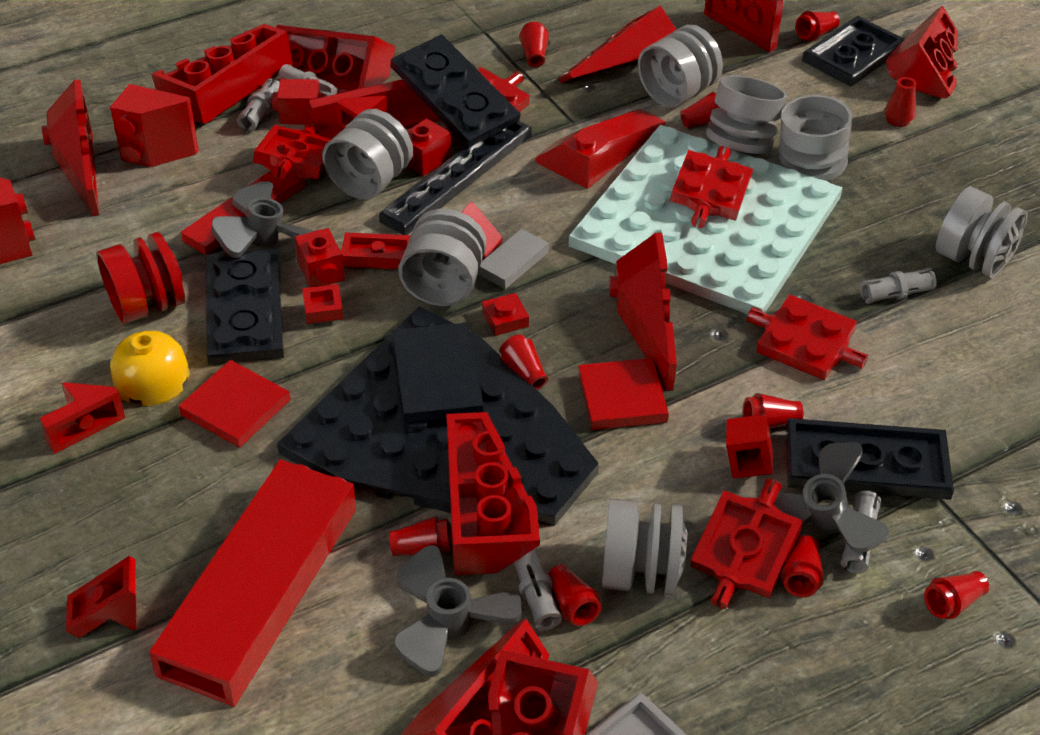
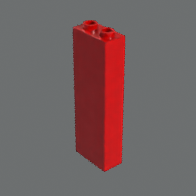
M280 459L150 649L149 655L156 678L235 707L355 513L354 484L337 476L332 477L311 470L302 464H293Z

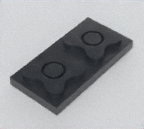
M443 34L391 58L390 67L467 148L520 121L521 113Z
M278 248L245 251L239 258H233L226 252L206 254L208 365L227 363L229 360L243 362L284 358Z
M787 418L785 433L787 484L789 488L803 489L809 479L820 474L819 453L826 445L831 443L858 442L862 447V457L844 482L846 492L871 491L880 495L951 500L954 487L946 430Z

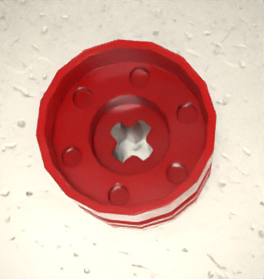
M159 232L147 236L148 246L141 237L134 239L135 257L132 258L122 244L96 252L97 264L112 307L123 325L148 316L147 299L149 298L160 312L168 309L167 299L173 307L185 303L180 267L174 253Z

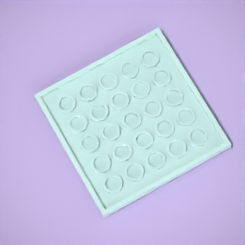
M660 125L569 235V247L616 264L618 259L654 233H663L668 270L665 272L666 284L748 314L752 307L766 313L839 201L843 187L730 149L729 162H736L753 168L737 220L708 215L703 228H698L700 219H698L697 225L694 227L691 224V218L695 211L687 206L670 202L671 192L688 150L715 157L717 149L721 145L677 131L671 127Z

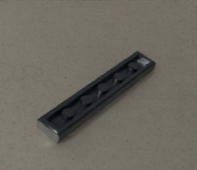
M519 121L470 148L465 146L379 213V222L402 235H408L413 231L420 216L430 210L441 209L529 139L532 135V127Z

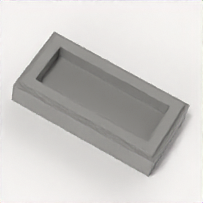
M520 229L481 262L478 268V275L506 289L549 253V243L524 229Z

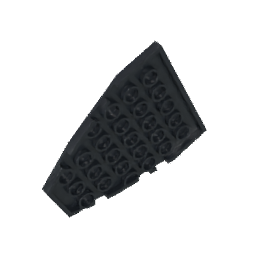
M419 306L396 329L455 323ZM469 331L483 401V412L488 413L505 445V453L513 468L516 467L521 475V483L528 496H532L537 506L538 524L555 526L596 477L599 463L557 409L537 389L500 360L501 356L484 339ZM391 333L277 443L278 453L296 464H302L311 470L332 477L343 478L347 482L354 484V489L356 485L376 489L377 497L390 499L392 493L414 498V505L451 513L447 419L404 423L393 336Z

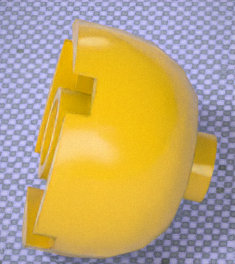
M145 330L129 335L116 346L110 361L113 385L119 391L120 397L129 403V398L141 400L142 406L165 403L178 396L183 390L182 384L186 381V378L189 380L190 376L182 346L170 335L160 331Z

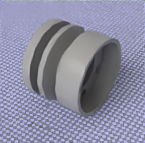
M684 25L643 49L638 57V72L646 92L656 102L665 107L674 108L683 104L697 93L715 84L722 75L723 60L721 51L712 36L697 25Z
M727 75L722 77L715 97V103L720 108L712 110L711 122L708 123L706 135L717 144L729 147L732 150L752 154L768 153L772 150L774 144L773 137L777 134V125L773 121L781 118L782 109L785 107L787 93L774 84L748 76Z
M807 95L788 102L782 109L778 164L825 181L840 176L847 168L852 123V112L848 106L836 98L825 95Z
M365 109L325 145L322 152L323 165L331 180L346 194L359 200H370L378 196L390 184L391 180L409 165L413 157V144L408 132L391 115L378 109Z
M969 186L957 197L945 217L937 237L936 252L957 263L963 261L971 252L969 267L974 271L982 268V274L993 279L1003 270L1015 254L1023 236L1028 213L1019 207L1011 211V205L1005 201L1000 203L991 213L994 199L992 195Z
M451 209L430 210L420 216L413 228L408 246L399 264V279L404 288L415 298L431 305H457L467 299L473 289L478 268L486 251V236L481 226L470 216Z
M609 498L602 589L630 591L635 572L644 573L646 591L653 594L656 574L664 575V595L675 596L677 584L684 572L687 546V529H685L682 505L671 504L668 523L660 522L661 503L653 504L649 521H640L637 501Z

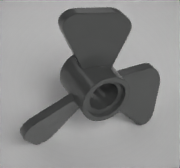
M269 181L250 185L234 193L232 205L245 214L246 217L218 216L212 220L211 226L214 237L224 251L233 258L241 257L251 244L260 247L276 244L279 232L295 238V236L314 232L315 230L281 223L283 207L280 203L271 199L273 184Z
M858 442L831 443L826 445L819 453L820 474L806 482L803 488V495L779 492L773 504L781 512L801 519L802 527L811 522L816 528L830 531L838 529L850 549L856 552H868L889 538V530L884 523L850 509L848 505L844 482L862 457V447ZM823 500H834L831 504L819 505Z
M436 546L424 547L404 563L398 571V586L407 593L426 602L427 616L396 635V651L402 659L426 676H436L441 672L447 640L463 636L470 627L471 617L506 624L516 623L521 619V598L514 592H501L470 599V591L466 584L454 578H446L440 549Z

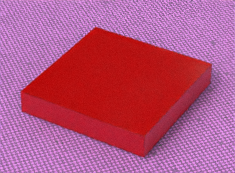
M653 358L578 366V376L591 430L668 422L669 412Z
M229 360L179 405V411L183 417L241 448L290 401V392L244 366Z

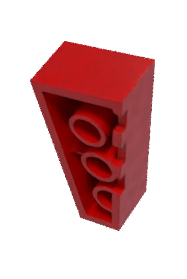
M262 24L229 39L231 44L229 46H213L204 50L205 56L190 62L186 58L175 63L177 69L165 74L163 70L152 73L151 76L155 89L190 97L194 121L202 124L210 122L229 107L236 105L239 100L251 92L257 91L267 79L277 77L282 66L286 64L293 65L287 32L267 24Z

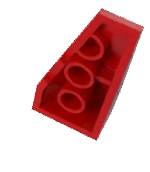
M276 25V28L287 32L293 60L292 67L302 72L310 71L315 73L316 78L333 84L337 89V94L379 85L389 78L391 71L390 62L391 58L394 57L396 46L376 36Z

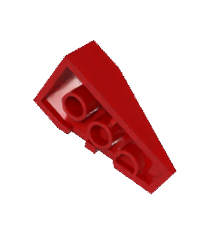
M659 5L633 19L609 37L608 41L595 48L591 52L593 55L586 56L557 79L562 84L636 62L643 49L677 29L662 6Z
M943 6L935 10L889 55L886 62L888 73L892 79L898 80L901 77L912 78L917 83L916 91L946 99L951 96L957 85V79L952 75V71L957 69V62L953 59V53L958 51V30Z
M80 79L74 80L47 110V125L42 126V135L45 146L51 145L56 162L93 217L99 216L94 141Z
M637 109L582 128L554 142L536 156L535 162L589 189L643 145L660 125L665 126V121L641 109Z
M654 233L616 261L615 276H609V297L616 298L617 312L645 358H653L659 380L665 390L674 391L677 360L673 322H670V289H666L665 272L668 270L663 233Z
M488 413L446 414L454 575L498 573L540 546L537 506L532 496H528L521 483V475L516 467L513 468L505 453V445Z
M527 619L519 621L424 707L401 735H492L488 693L500 650L548 660L550 655Z
M500 650L488 693L492 735H585L598 681L591 671L586 668Z

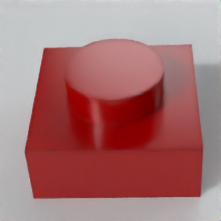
M339 284L302 288L307 324L343 320Z
M516 293L482 301V313L494 336L529 327V315Z

